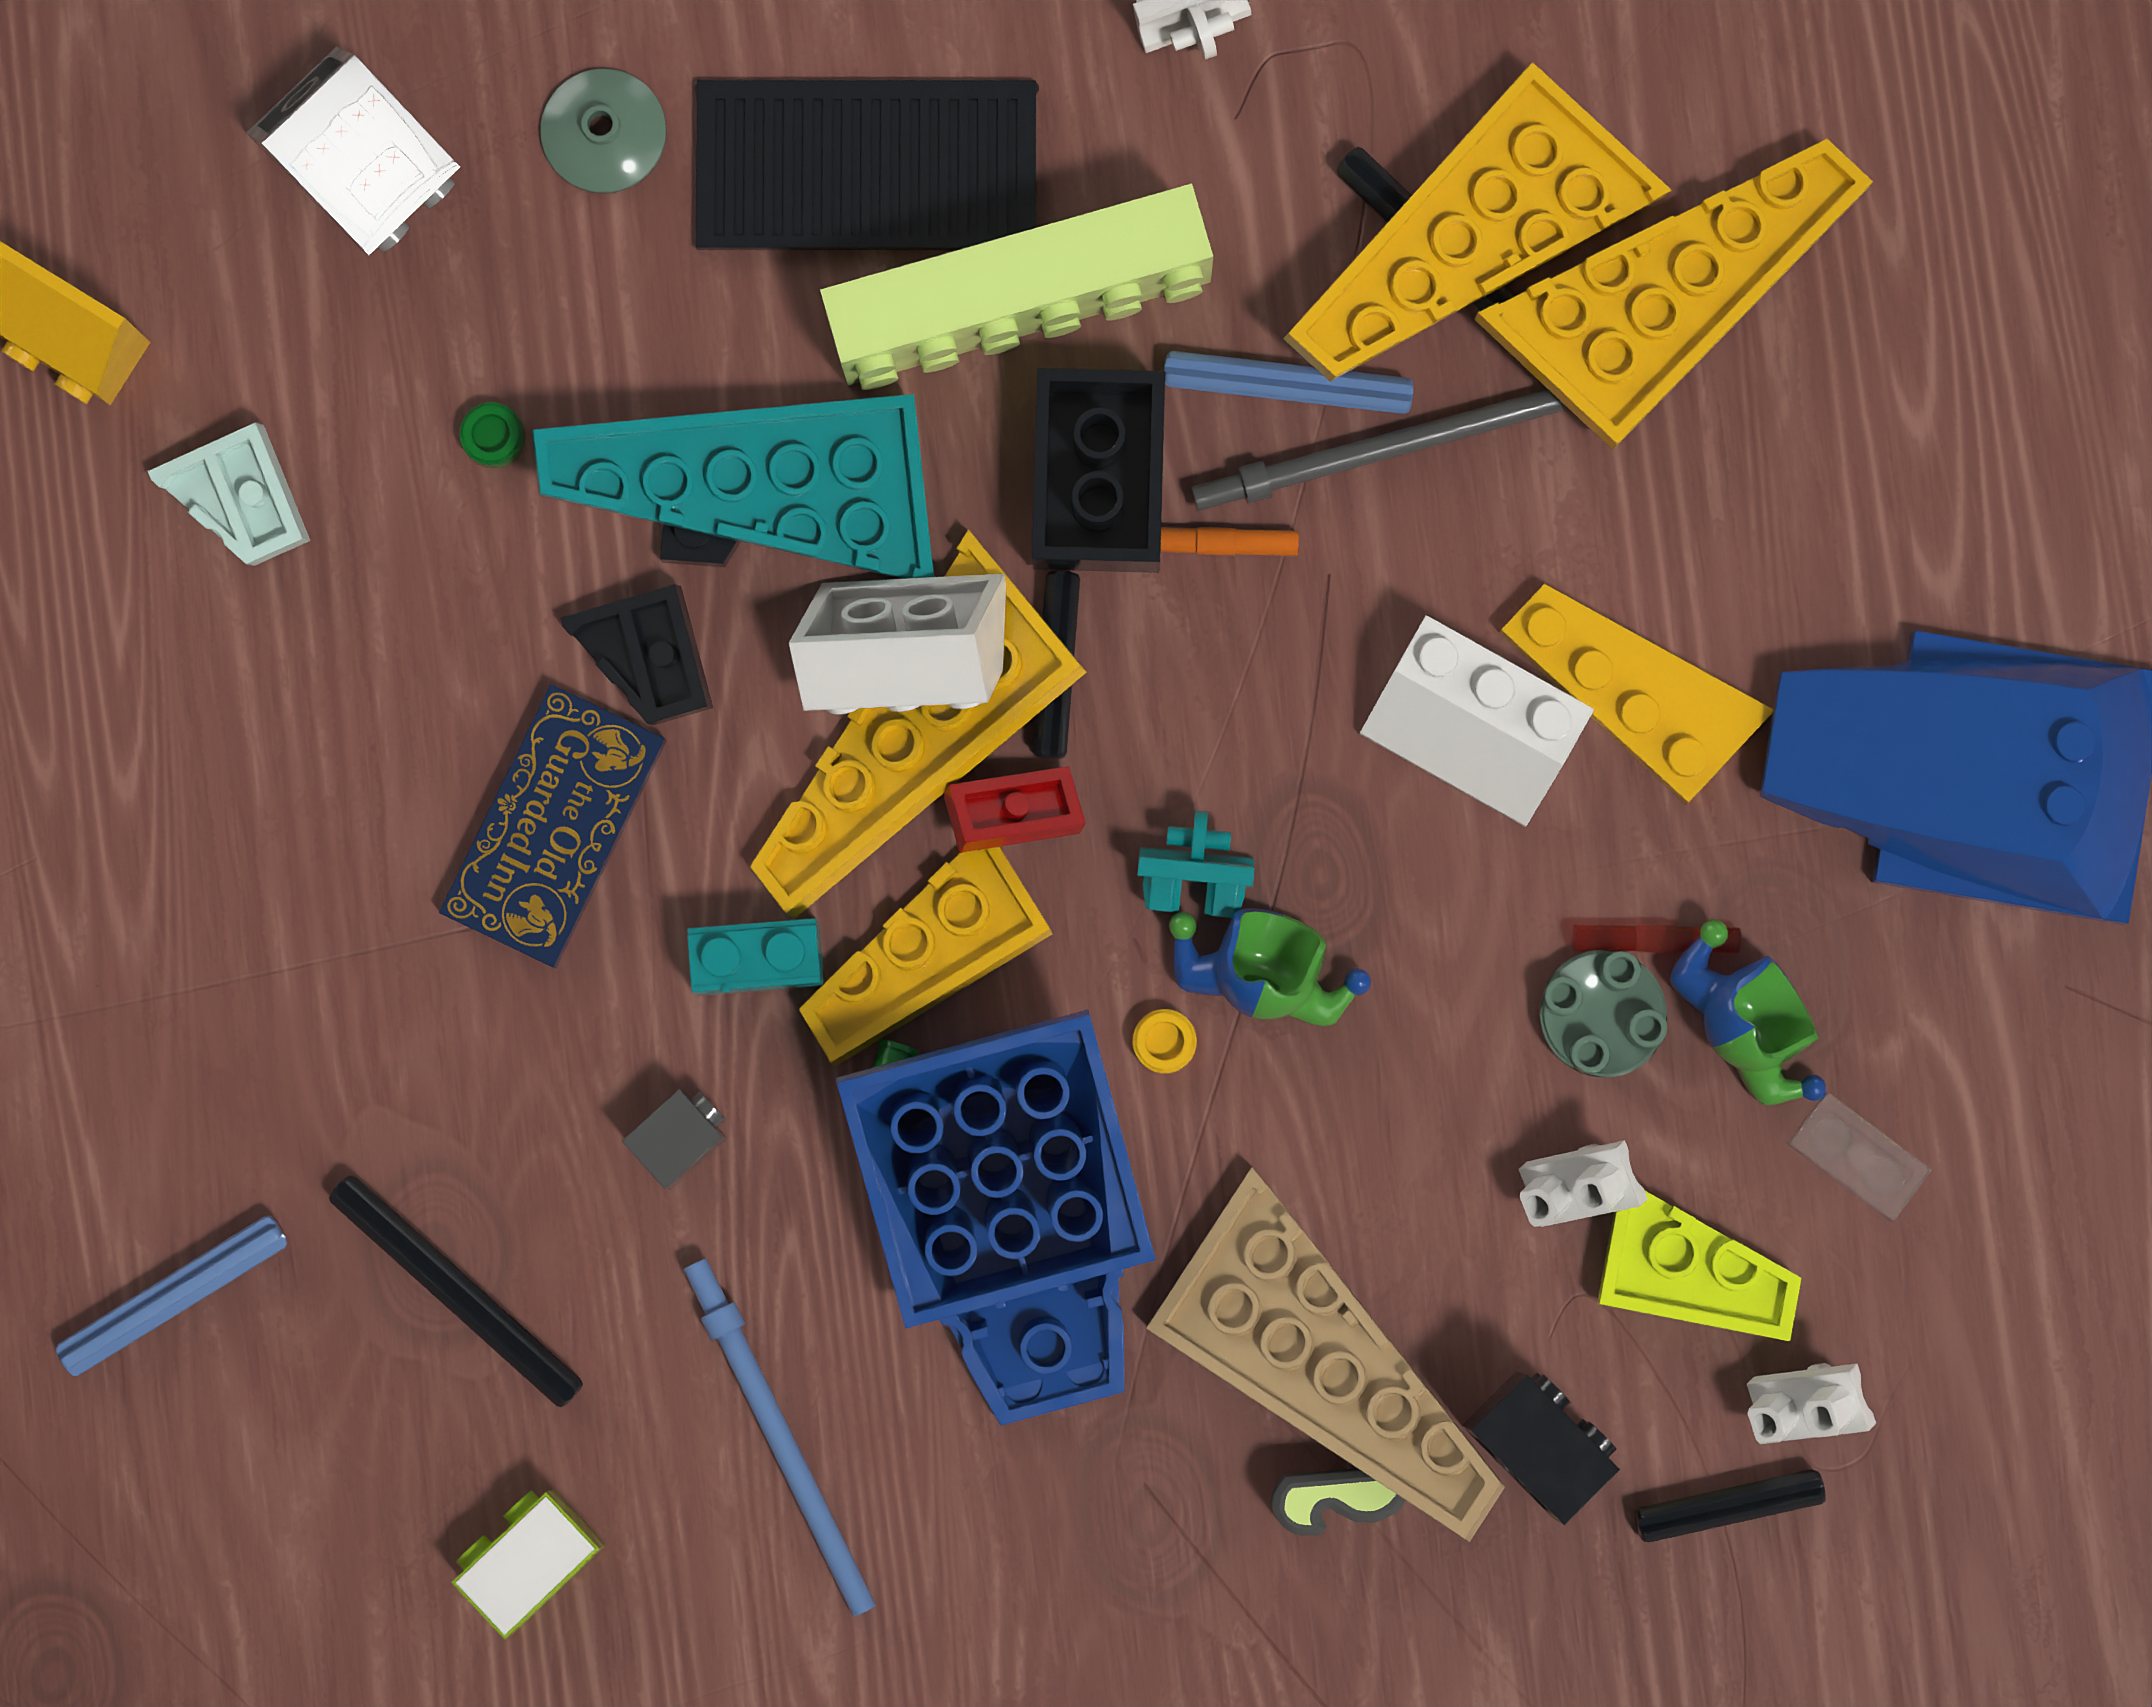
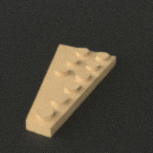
M1252 1167L1146 1329L1470 1542L1504 1490V1484L1264 1179Z

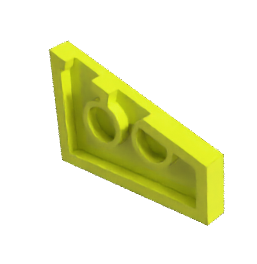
M1647 1191L1645 1193L1648 1199L1640 1207L1614 1212L1597 1304L1790 1341L1801 1277L1734 1239L1728 1238L1696 1220L1695 1217L1666 1203Z

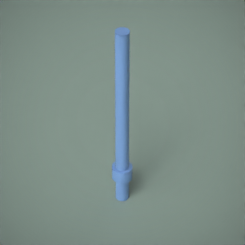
M707 1258L684 1268L683 1270L705 1313V1316L700 1318L711 1341L718 1339L852 1616L855 1617L870 1610L876 1604L740 1328L746 1323L735 1301L730 1304L728 1303Z

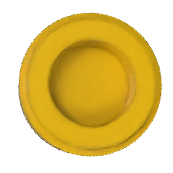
M1160 1009L1150 1012L1140 1020L1133 1034V1049L1137 1059L1145 1068L1155 1073L1169 1074L1179 1071L1190 1062L1196 1050L1197 1038L1193 1025L1184 1015L1174 1010Z

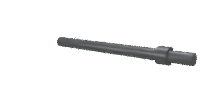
M1546 389L1265 466L1263 461L1238 467V474L1192 486L1193 501L1197 511L1244 498L1247 504L1272 498L1273 490L1562 412V402L1550 390Z

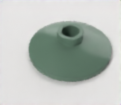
M593 69L579 73L565 81L549 99L542 115L540 131L543 150L555 172L572 186L597 194L620 192L644 180L652 172L662 156L667 132L662 107L650 88L638 78L614 69ZM598 116H606L613 121L611 130L602 136H597L590 132V124Z

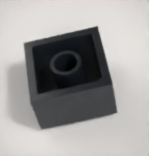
M1515 1372L1462 1427L1553 1519L1565 1525L1620 1470L1609 1458L1617 1448L1590 1421L1587 1423L1582 1419L1576 1425L1562 1411L1571 1402L1545 1375L1536 1373L1530 1378L1526 1374Z

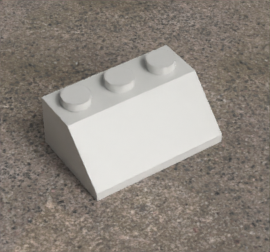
M1004 574L822 583L789 641L803 711L827 710L831 714H846L859 708L887 707L891 711L903 712L922 705L948 704L955 709H967L981 703H988L1003 672L1006 601Z
M1426 615L1359 735L1526 827L1564 765L1594 709Z

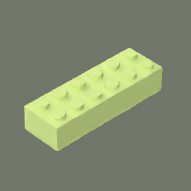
M1188 184L820 289L847 385L860 383L862 390H870L894 383L898 380L897 372L921 365L922 371L925 373L949 368L959 363L958 354L982 348L984 355H994L1014 349L1020 345L1018 337L1042 330L1045 338L1062 336L1078 330L1081 327L1079 320L1104 313L1105 320L1125 318L1142 310L1140 302L1165 296L1167 303H1176L1193 298L1203 292L1201 285L1211 282L1213 253L1193 185Z

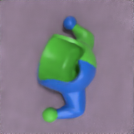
M1239 909L1231 920L1219 951L1204 956L1198 955L1192 943V936L1196 932V922L1193 916L1187 912H1178L1169 921L1170 931L1175 937L1173 967L1177 985L1189 993L1224 996L1236 1010L1252 1018L1273 1020L1290 1016L1313 1025H1333L1341 1017L1356 995L1364 994L1371 986L1369 974L1363 969L1355 968L1347 973L1343 985L1331 992L1323 991L1317 980L1327 947L1325 938L1312 927L1284 914L1264 909Z
M1718 919L1707 920L1700 928V937L1681 955L1673 967L1670 975L1673 989L1690 1006L1704 1016V1029L1711 1047L1724 1061L1737 1068L1744 1085L1755 1100L1764 1105H1775L1801 1097L1810 1101L1821 1099L1826 1092V1084L1820 1076L1811 1074L1801 1081L1785 1079L1781 1073L1783 1062L1799 1054L1819 1039L1813 1020L1796 989L1777 962L1770 956L1753 962L1731 975H1723L1708 969V960L1712 949L1725 943L1728 938V930L1726 925Z

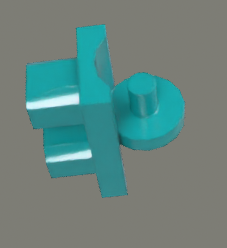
M1195 810L1193 828L1168 826L1166 845L1191 847V852L1140 847L1137 876H1144L1145 908L1168 912L1179 911L1182 880L1207 882L1204 914L1233 918L1234 914L1241 909L1246 886L1253 887L1254 858L1204 853L1205 849L1230 851L1231 832L1207 830L1208 811Z

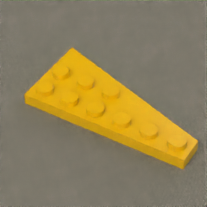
M969 529L956 548L960 553L944 577L1004 574L1006 601L1003 672L988 703H981L975 707L955 709L948 704L922 705L903 712L891 711L887 707L859 708L849 713L847 717L851 720L833 749L829 746L826 748L815 765L819 769L800 800L798 802H791L750 866L785 913L793 919L799 916L946 791L948 785L959 781L1087 673Z

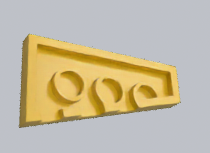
M1000 847L959 853L950 863L946 862L928 880L929 884L904 909L900 908L883 925L884 929L861 952L857 951L799 1008V1011L834 1067L1053 935Z

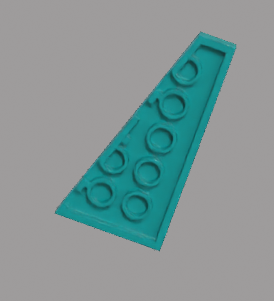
M914 394L534 429L532 431L539 496L897 578L934 577Z

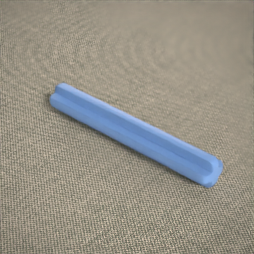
M1179 351L1168 352L1164 365L1165 385L1173 388L1399 414L1409 412L1413 399V381L1406 377L1349 371L1330 382L1316 368L1310 366Z
M270 1215L255 1221L58 1343L56 1352L61 1364L72 1376H78L285 1249L288 1242L283 1229Z

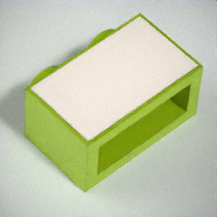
M554 1489L545 1492L540 1498L532 1490L529 1491L503 1516L511 1526L493 1543L483 1535L456 1561L464 1571L451 1583L504 1640L517 1631L606 1545Z

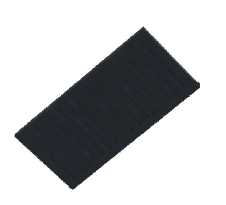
M697 80L694 86L697 93L696 250H960L1036 228V94L1039 91V85L1036 80Z

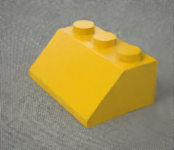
M0 241V338L6 341L1 352L34 372L39 363L59 374V377L54 385L86 405L92 396L111 405L151 342L126 318Z

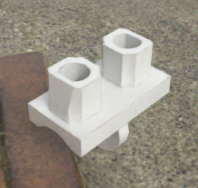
M1136 0L1137 3L1133 4L1139 38L1145 53L1170 44L1173 45L1175 51L1197 44L1204 60L1217 56L1213 37L1233 31L1234 21L1252 15L1248 0Z
M1625 1140L1604 1145H1586L1577 1151L1527 1161L1519 1168L1525 1188L1520 1192V1200L1530 1224L1534 1227H1544L1640 1207L1648 1199L1644 1188L1637 1182L1632 1172L1629 1150Z
M1826 1363L1814 1364L1809 1366L1807 1370L1754 1376L1747 1383L1753 1403L1748 1410V1417L1756 1441L1760 1444L1870 1431L1876 1424L1874 1414L1867 1406L1863 1397L1861 1373L1858 1364L1834 1367Z

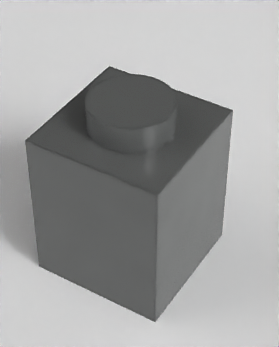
M679 1089L622 1142L664 1189L671 1190L727 1139L718 1129V1126L726 1119L701 1091L691 1099L685 1091Z

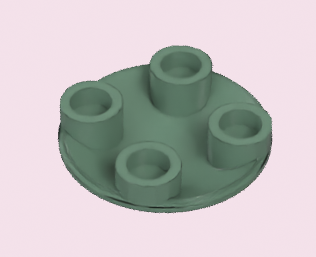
M1597 950L1585 952L1569 959L1554 972L1542 994L1540 1024L1550 1049L1565 1065L1584 1075L1609 1078L1632 1072L1642 1066L1656 1052L1667 1033V1007L1658 981L1636 957L1622 951Z

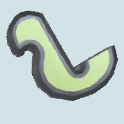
M1358 1468L1284 1474L1272 1491L1270 1503L1272 1512L1280 1524L1291 1533L1303 1536L1319 1535L1326 1531V1524L1321 1518L1322 1513L1326 1509H1332L1354 1522L1376 1523L1397 1513L1406 1500Z

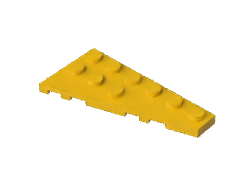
M1532 62L1283 339L1331 382L1658 201L1672 190Z
M1825 139L1761 171L1758 176L1726 192L1723 190L1703 200L1700 205L1676 217L1671 216L1586 258L1585 262L1551 279L1548 277L1528 287L1527 291L1501 304L1496 303L1478 312L1474 320L1602 441L1614 450L1859 199L1873 181L1834 144Z

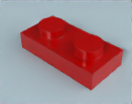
M1069 766L950 784L943 795L959 853L1080 834L1086 824Z

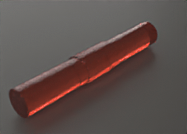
M1637 924V926L1573 925L1572 947L1573 950L1636 951L1639 953L1685 952L1700 937L1701 927ZM1727 927L1728 938L1725 943L1713 948L1711 952L1740 953V927Z

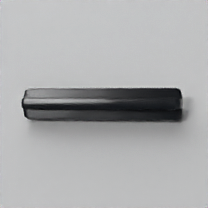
M1051 571L1046 576L1043 619L1074 656L1080 577L1079 574L1070 571ZM1072 685L1035 716L1033 753L1035 756L1046 759H1061L1067 754Z
M1810 1469L1640 1507L1635 1511V1522L1641 1540L1650 1543L1820 1505L1826 1501V1492L1819 1471Z

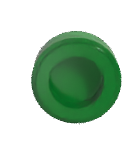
M488 402L474 407L466 414L460 426V442L464 451L475 463L486 468H501L511 464L521 454L525 444V430L522 422L513 410L500 403Z

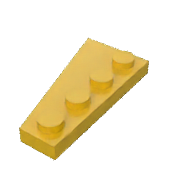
M1546 584L1542 585L1499 632L1561 691L1593 708L1594 711L1591 718L1685 805L1695 797L1773 713L1772 708Z

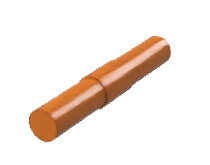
M1161 527V552L1235 556V554L1298 556L1299 531L1250 530L1225 527Z

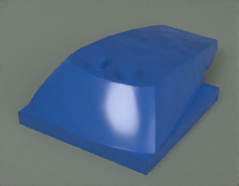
M1914 631L1910 637L1907 662H1900L1889 666L1834 667L1779 672L1760 797L1819 823L1835 828L1843 827L1867 837L1868 844L1877 848L1872 883L2126 925L2129 924L2152 776V670Z
M1089 1010L836 1078L905 1329L935 1320H940L942 1325L950 1327L961 1347V1354L970 1374L1000 1426L1125 1392L1124 1324L1122 1309L1119 1305V1278L1123 1277V1269L1152 1262L1156 1258Z

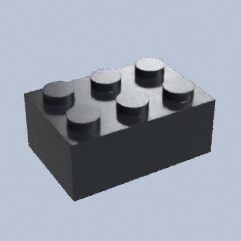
M1037 368L1032 527L1033 569L1160 572L1165 371Z

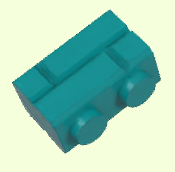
M816 918L687 928L692 993L697 996L782 990L792 986L797 988L821 987L824 984L820 922Z

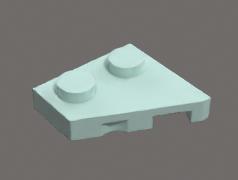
M255 422L148 471L151 480L158 487L166 489L189 510L188 513L206 529L216 533L223 540L224 545L245 564L258 565L310 541L263 424Z

